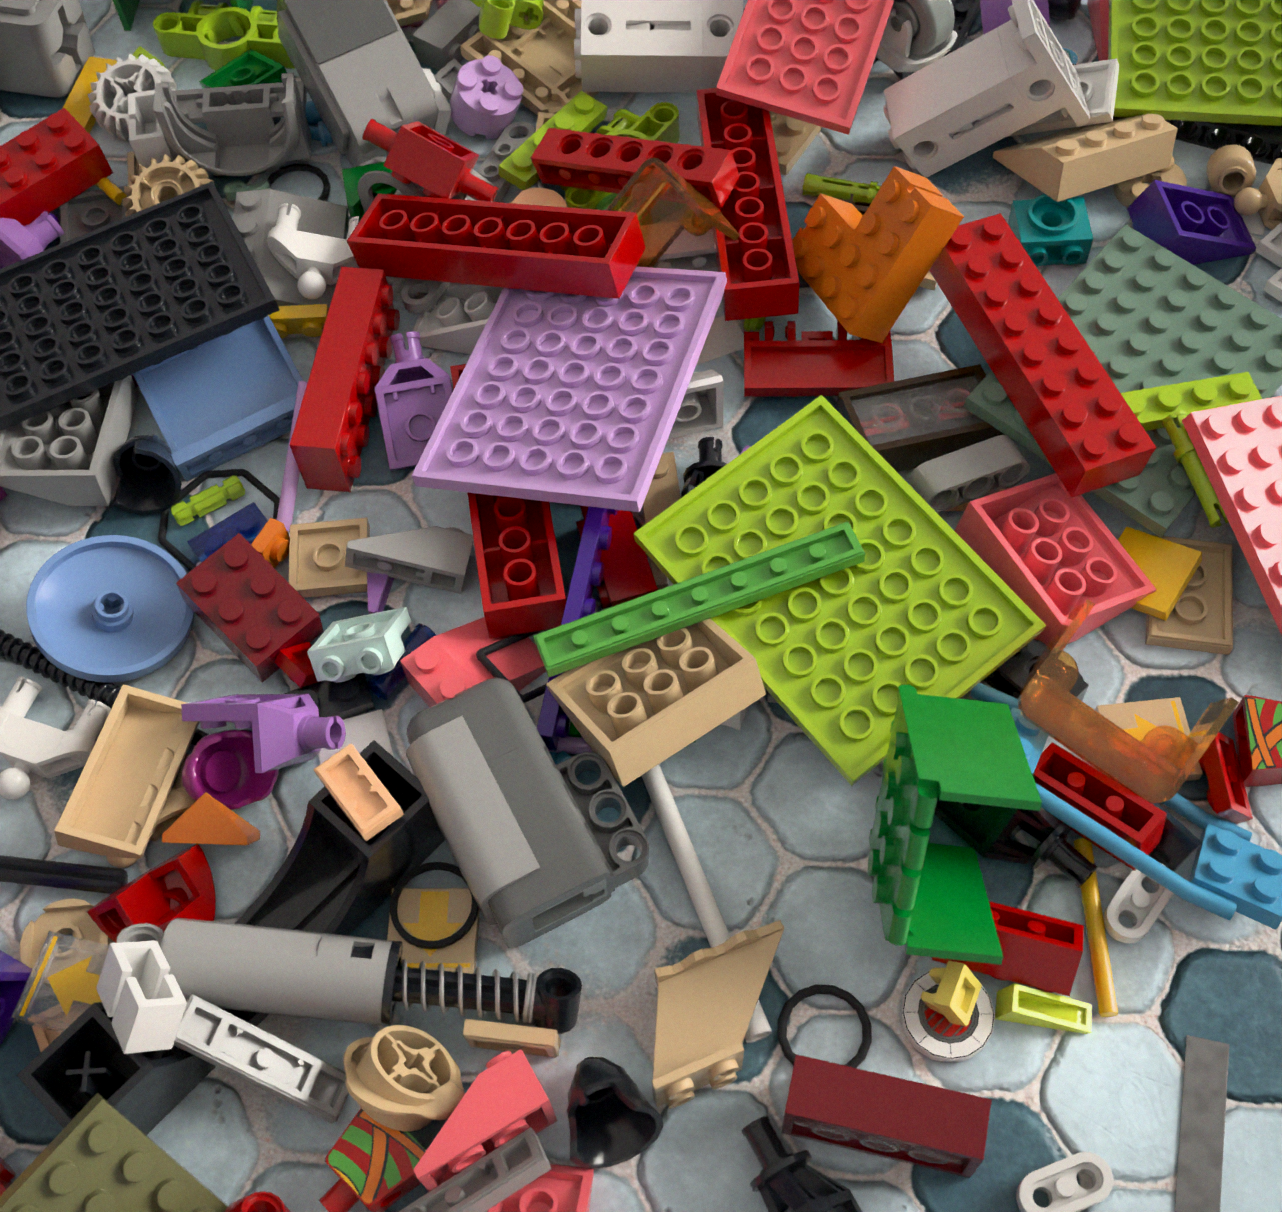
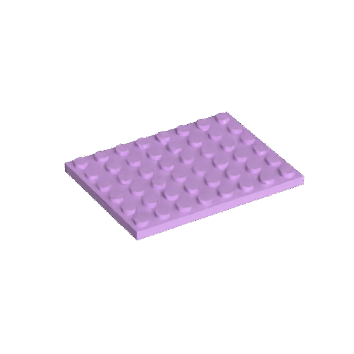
M636 266L619 299L503 288L414 469L412 478L417 487L640 512L723 297L727 283L726 273Z

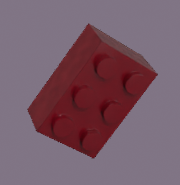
M240 533L176 582L183 601L262 683L280 668L274 661L281 649L305 642L310 643L323 632L320 614Z

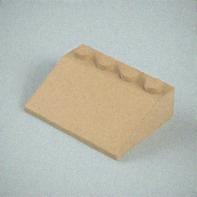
M1146 114L1128 118L1118 117L1113 118V122L1074 127L994 151L993 158L1047 196L1059 202L1168 168L1178 128L1165 121L1158 114Z
M710 618L565 671L546 683L548 690L591 750L603 758L613 777L623 787L766 695L756 658Z

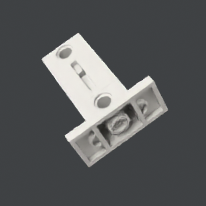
M581 0V9H575V78H582L583 92L696 93L698 89L716 88L744 12L743 0Z
M1011 0L1013 5L1008 7L1011 17L1010 21L884 89L886 105L883 106V111L888 122L891 124V129L888 130L889 139L895 149H902L906 162L911 169L917 168L921 175L927 178L1058 110H1061L1065 118L1071 116L1077 127L1091 121L1077 71L1033 0Z

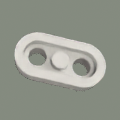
M1131 870L1104 912L1103 919L1106 931L1112 938L1122 943L1130 944L1140 941L1148 933L1173 895V892L1139 870ZM1147 882L1153 885L1155 893L1146 892L1142 888L1141 883ZM1119 917H1128L1132 921L1133 927L1123 926L1119 921Z
M1080 1152L1029 1173L1017 1188V1204L1021 1212H1080L1100 1203L1110 1194L1113 1187V1174L1103 1158L1091 1152ZM1082 1172L1090 1176L1092 1180L1091 1189H1084L1078 1184V1173ZM1034 1191H1043L1048 1196V1207L1036 1205L1033 1200Z

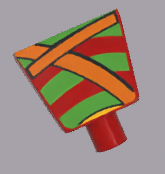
M1244 695L1233 712L1237 757L1245 787L1282 784V702Z
M361 1108L326 1155L324 1161L340 1179L319 1201L328 1212H348L359 1200L371 1212H384L421 1184L413 1169L426 1152V1149L409 1131L388 1128L372 1119Z

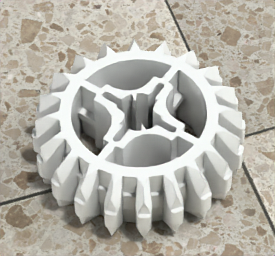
M129 54L126 61L117 57V63L113 66L105 63L106 71L104 73L96 72L99 81L90 83L91 90L93 91L88 94L91 103L89 106L91 113L96 118L100 127L104 128L108 134L113 137L119 136L125 142L129 139L128 94L155 90L156 83L168 82L171 91L178 90L177 84L171 78L172 76L168 69L161 66L154 58L149 60L143 54L138 59Z

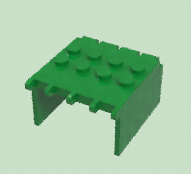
M902 684L898 687V702L894 720L891 722L890 743L887 758L884 759L883 778L880 793L876 799L873 828L869 834L868 875L874 876L872 902L880 906L884 938L894 945H904L907 955L1001 965L1003 954L976 851L972 847L928 843L930 836L929 828L932 826L938 796L939 800L1040 811L1042 801L1008 704L917 694L915 687Z

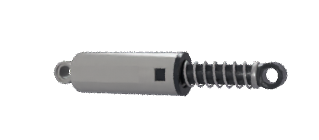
M187 918L171 920L164 932L156 925L145 923L128 926L117 936L116 943L157 941L170 967L168 975H174L185 1000L193 994L221 1009L391 1026L396 1003L403 1002V1007L406 1011L412 1007L413 1003L421 1004L425 1013L430 1010L432 1005L440 1006L443 1015L448 1012L450 1007L458 1008L462 1017L467 1013L468 1009L477 1010L480 1019L485 1015L486 1011L496 1012L498 1020L503 1018L504 1013L514 1014L517 1023L521 1018L523 1023L528 1022V1024L533 1020L537 1028L557 1030V1034H563L574 1028L578 1018L582 990L581 979L574 972L564 968L544 970L538 977L536 973L532 974L529 972L527 980L518 979L515 970L510 974L509 978L499 977L497 969L493 970L491 976L481 975L479 967L475 968L473 974L462 973L460 964L456 967L455 972L444 971L442 963L438 965L437 970L426 969L424 961L420 962L419 968L407 967L406 959L402 960L403 942Z

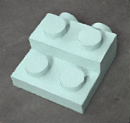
M407 607L332 622L307 651L317 682L327 680L339 683L350 680L359 673L380 675L394 669L396 663L405 652L401 635L411 622Z

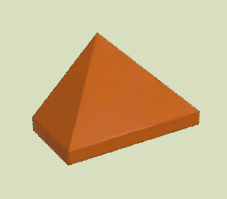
M207 792L162 833L163 843L247 846L260 840V830Z

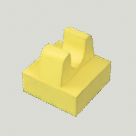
M948 960L946 968H932L929 972V976L933 981L939 984L937 992L929 993L922 991L921 999L930 1009L943 1014L950 1023L967 1027L982 984L965 964Z

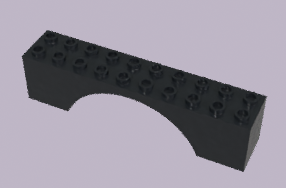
M373 740L359 754L401 807L404 815L365 841L324 786L308 801L306 816L300 833L281 868L257 900L234 924L349 936L392 893V888H395L399 880L407 872L421 865L445 841L430 807L429 798L419 779ZM96 1002L17 1075L63 1128L98 1093L144 1134L148 1135L216 1066L175 1045L172 1046V1049L124 1054L111 1025L113 1017H108L102 1002ZM223 1009L256 1027L269 1015L268 1013Z

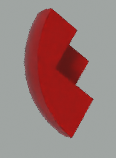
M195 844L127 883L93 906L87 913L95 924L115 943L117 942V936L122 930L135 924L148 923L156 925L164 932L168 923L175 918L214 921L216 909L215 886L203 850L199 844Z

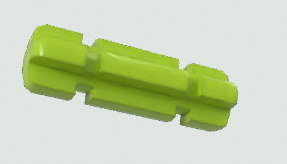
M231 476L222 481V486L218 487L215 484L189 497V502L185 503L183 500L173 505L171 512L180 526H184L194 521V516L199 515V517H202L226 505V500L231 498L234 501L244 496L245 489L239 478Z

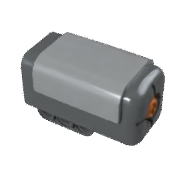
M498 677L487 679L455 694V697L451 699L447 698L418 712L411 718L406 733L410 745L406 750V756L414 776L419 779L429 798V804L440 831L487 924L497 925L508 948L524 945L601 905L611 898V893L615 891V888L638 877L646 870L649 861L647 837L606 762L596 753L584 752L556 765L517 690L509 681ZM585 771H594L600 776L598 781L590 785L580 783L577 778ZM604 808H614L620 813V816L614 822L607 823L599 820L597 814ZM632 845L641 851V855L634 861H624L619 858L617 852L623 846Z

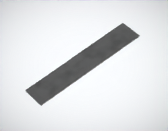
M1189 1035L1186 1036L1174 1212H1220L1229 1044Z

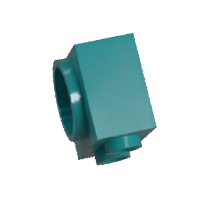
M1046 194L1037 196L1034 199L1013 200L1008 225L1036 267L1087 263L1093 243V234L1084 196L1072 197L1056 202Z

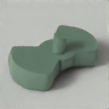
M238 180L224 186V196L227 201L236 200L237 192L270 189V185L267 180L254 185H246L243 181Z

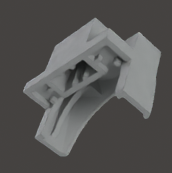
M294 73L282 74V83L171 91L168 82L156 83L153 112L161 127L173 160H175L178 154L184 158L186 163L192 159L199 168L213 173L214 176L240 177L275 172L280 170V166L287 161L310 159L311 132L306 118L307 90L304 82L296 81ZM194 123H206L208 131L198 127Z

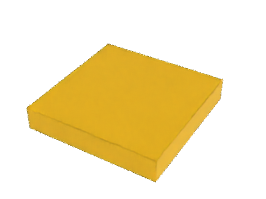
M1126 526L1118 541L1157 589L1152 594L1136 602L1135 606L1131 608L1166 621L1202 562V552Z

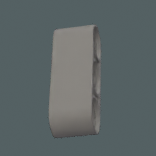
M999 435L920 464L910 474L909 481L914 490L936 513L1019 483L1028 475L1030 465L1008 435Z

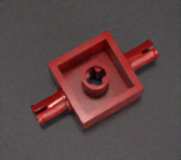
M371 119L368 122L362 139L389 152L383 166L392 170L391 176L405 184L414 182L424 188L423 193L428 197L451 199L464 193L476 201H494L499 188L471 174L479 157L477 153L419 121L401 126L398 133L376 122L375 119Z

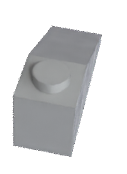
M433 526L350 540L346 547L345 567L370 573L386 574L391 578L461 594L472 548L473 535L467 534L458 528Z

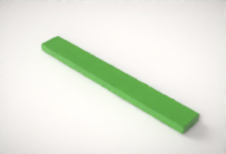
M847 521L536 634L533 638L547 675L552 677L865 562V552Z

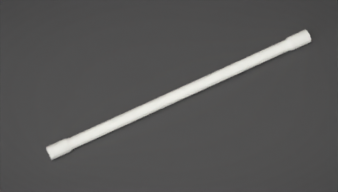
M597 606L595 607V613L599 612ZM658 764L641 776L710 947H716L731 937L662 769ZM759 999L745 1035L747 1043L759 1041L772 1033Z

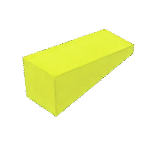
M1013 983L997 991L995 1019L1089 1034L1091 1033L1092 1004Z

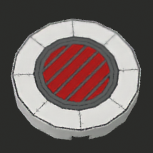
M927 971L913 981L904 995L901 1012L904 1033L914 1048L931 1060L939 1062L967 1061L982 1051L993 1032L995 1012L991 998L982 986L968 1026L952 1024L943 1014L930 1009L921 999L922 991L936 993L939 986L929 976L930 971Z

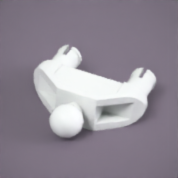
M288 203L281 204L278 208L276 226L268 233V247L276 260L298 279L297 287L301 295L308 299H317L325 292L326 284L333 285L337 283L341 267L359 268L347 243V239L358 224L359 216L352 217L349 220L347 239L297 231L301 210L292 204L290 215H286Z
M18 676L15 685L3 705L0 706V754L13 766L0 773V796L7 800H17L24 797L31 785L29 772L50 779L83 767L96 743L95 740L101 732L111 708L99 701L95 706L96 701L89 699L73 730L67 731L26 719L24 717L38 693L41 692L42 687L28 678L25 680L24 677Z

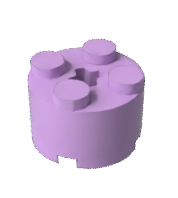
M487 55L483 59L470 61L458 72L450 98L451 118L457 127L468 135L474 137L475 134L486 135L485 139L498 138L505 127L512 124L522 98L523 85L519 82L517 76L508 67L501 64V61L495 56Z

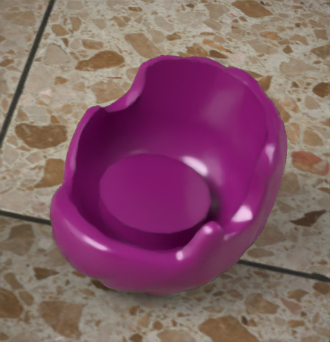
M225 730L204 736L197 742L183 766L182 783L187 794L195 802L207 792L230 810H235L268 797L273 790L274 783L277 781L279 769L265 773H255L252 731Z

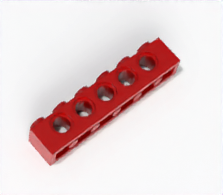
M548 128L530 157L542 183L722 208L740 177L731 150Z

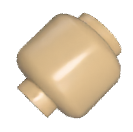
M1235 144L1225 145L1217 149L1207 162L1206 173L1211 189L1217 193L1235 197L1241 189L1251 187L1256 178V168L1251 153L1243 146Z

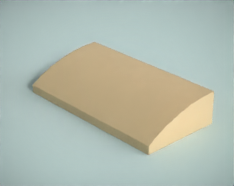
M122 685L54 830L57 845L104 856L142 858L200 721H182L181 704H186L187 702L128 685Z

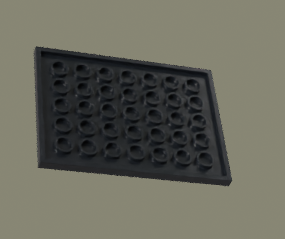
M213 181L0 269V431L16 426L20 422L45 411L53 410L57 406L75 398L88 395L92 391L112 382L125 379L129 375L147 367L160 364L170 357L187 350H192L205 342L221 335H227L235 329L256 320L264 319L268 315L280 310Z

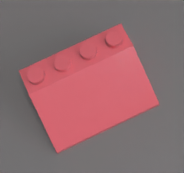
M1056 473L970 501L954 530L1046 624L1043 632L1035 637L1034 640L1043 642L1050 651L1080 639L1135 606L1136 602L1157 590L1084 497L1078 495L1071 498Z

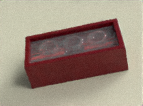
M796 1054L781 1133L970 1178L984 1160L992 1099Z

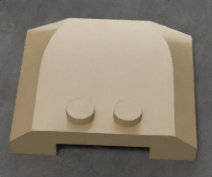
M544 0L542 8L543 21L537 28L527 30L509 25L507 36L503 39H494L479 31L460 46L461 55L469 62L483 59L487 55L497 57L501 64L508 67L523 85L524 90L520 102L537 116L538 112L556 114L582 91V78H575L574 38L576 39L575 9H581V1ZM584 92V93L588 94V95L591 96V97H594V96L597 95L599 92Z

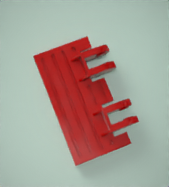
M764 321V341H759V332H744V397L838 396L839 392L894 381L890 331L882 343L858 337L859 340H847V331L839 321H837L836 326L837 340H833V331H801V340H796L795 321H787L785 326V338L787 340L773 341L775 334L773 321Z

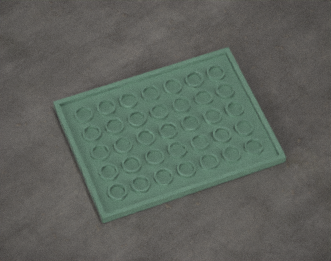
M1126 224L1057 298L1120 393L1249 372L1262 399L1272 398L1282 385V318ZM991 370L969 394L963 407L1049 463ZM1165 428L1146 431L1155 444L1156 449L1140 475L1091 491L1161 538L1196 494L1183 464L1177 463L1173 455L1176 449Z

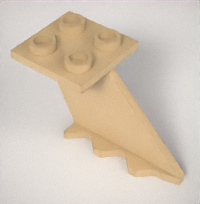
M781 920L758 929L742 931L716 947L700 949L674 965L654 969L655 982L658 986L653 1080L651 1082L653 1099L657 1107L666 1103L669 1109L681 1106L695 1097L693 1091L710 1084L713 1090L718 1089L738 1078L736 1072L742 1070L744 1057L742 1043L784 932Z

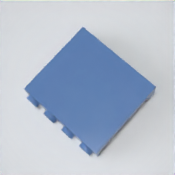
M269 315L264 319L256 320L235 329L227 335H221L205 342L192 350H187L170 357L160 364L152 365L133 373L172 454L170 455L186 481L290 432L298 382L303 381Z

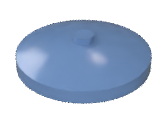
M103 535L72 543L50 557L38 570L30 585L27 595L26 613L32 638L41 653L52 664L64 672L81 679L112 683L129 681L148 675L163 667L178 654L192 630L195 612L183 601L176 582L183 578L186 572L168 552L155 544L135 537Z

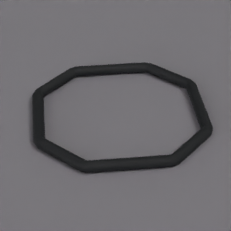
M212 470L203 472L180 491V497L174 505L207 478L243 476L274 502L273 519L277 520L280 498L247 470ZM169 508L161 512L158 541L191 571L197 566L166 540L168 516L171 509Z

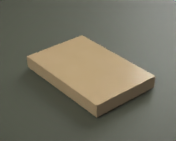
M1162 536V539L1201 551L1202 562L1166 621L1146 614L1145 644L1229 655L1233 649L1232 544Z

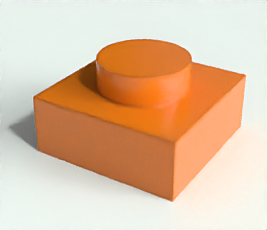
M270 517L251 545L275 569L278 563L284 561L289 554L290 537L284 523Z

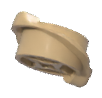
M405 1025L385 1027L374 1037L355 1040L348 1046L343 1055L346 1087L351 1097L372 1119L394 1130L416 1131L426 1127L432 1120L448 1119L465 1095L460 1069L449 1052L434 1037L414 1027Z

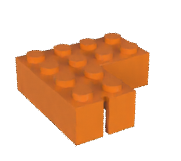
M894 166L864 215L853 204L820 193L804 220L807 226L805 229L800 227L792 239L797 271L850 335L879 343L883 342L964 218L948 199L942 197L943 194L926 177Z

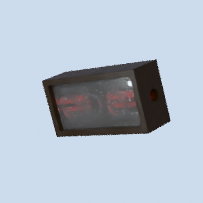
M981 364L839 392L835 409L896 472L914 469L926 461L999 435H1005L963 407L969 394L986 377Z

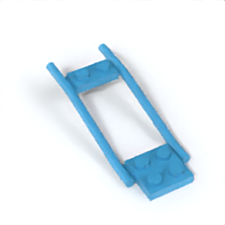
M982 683L977 684L972 689L970 697L974 699L1008 704L1032 775L1051 732L1129 783L1132 781L1136 782L1151 797L1203 829L1200 836L1202 843L1197 848L1190 879L1187 881L1035 783L1042 801L1041 808L1183 900L1229 921L1234 913L1237 912L1275 930L1282 922L1281 854L1249 842L1252 832L1209 814L1059 717Z

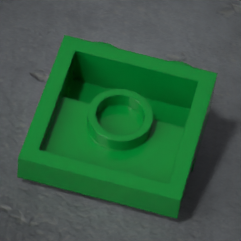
M249 49L199 82L202 89L282 83V74L287 72L283 65Z

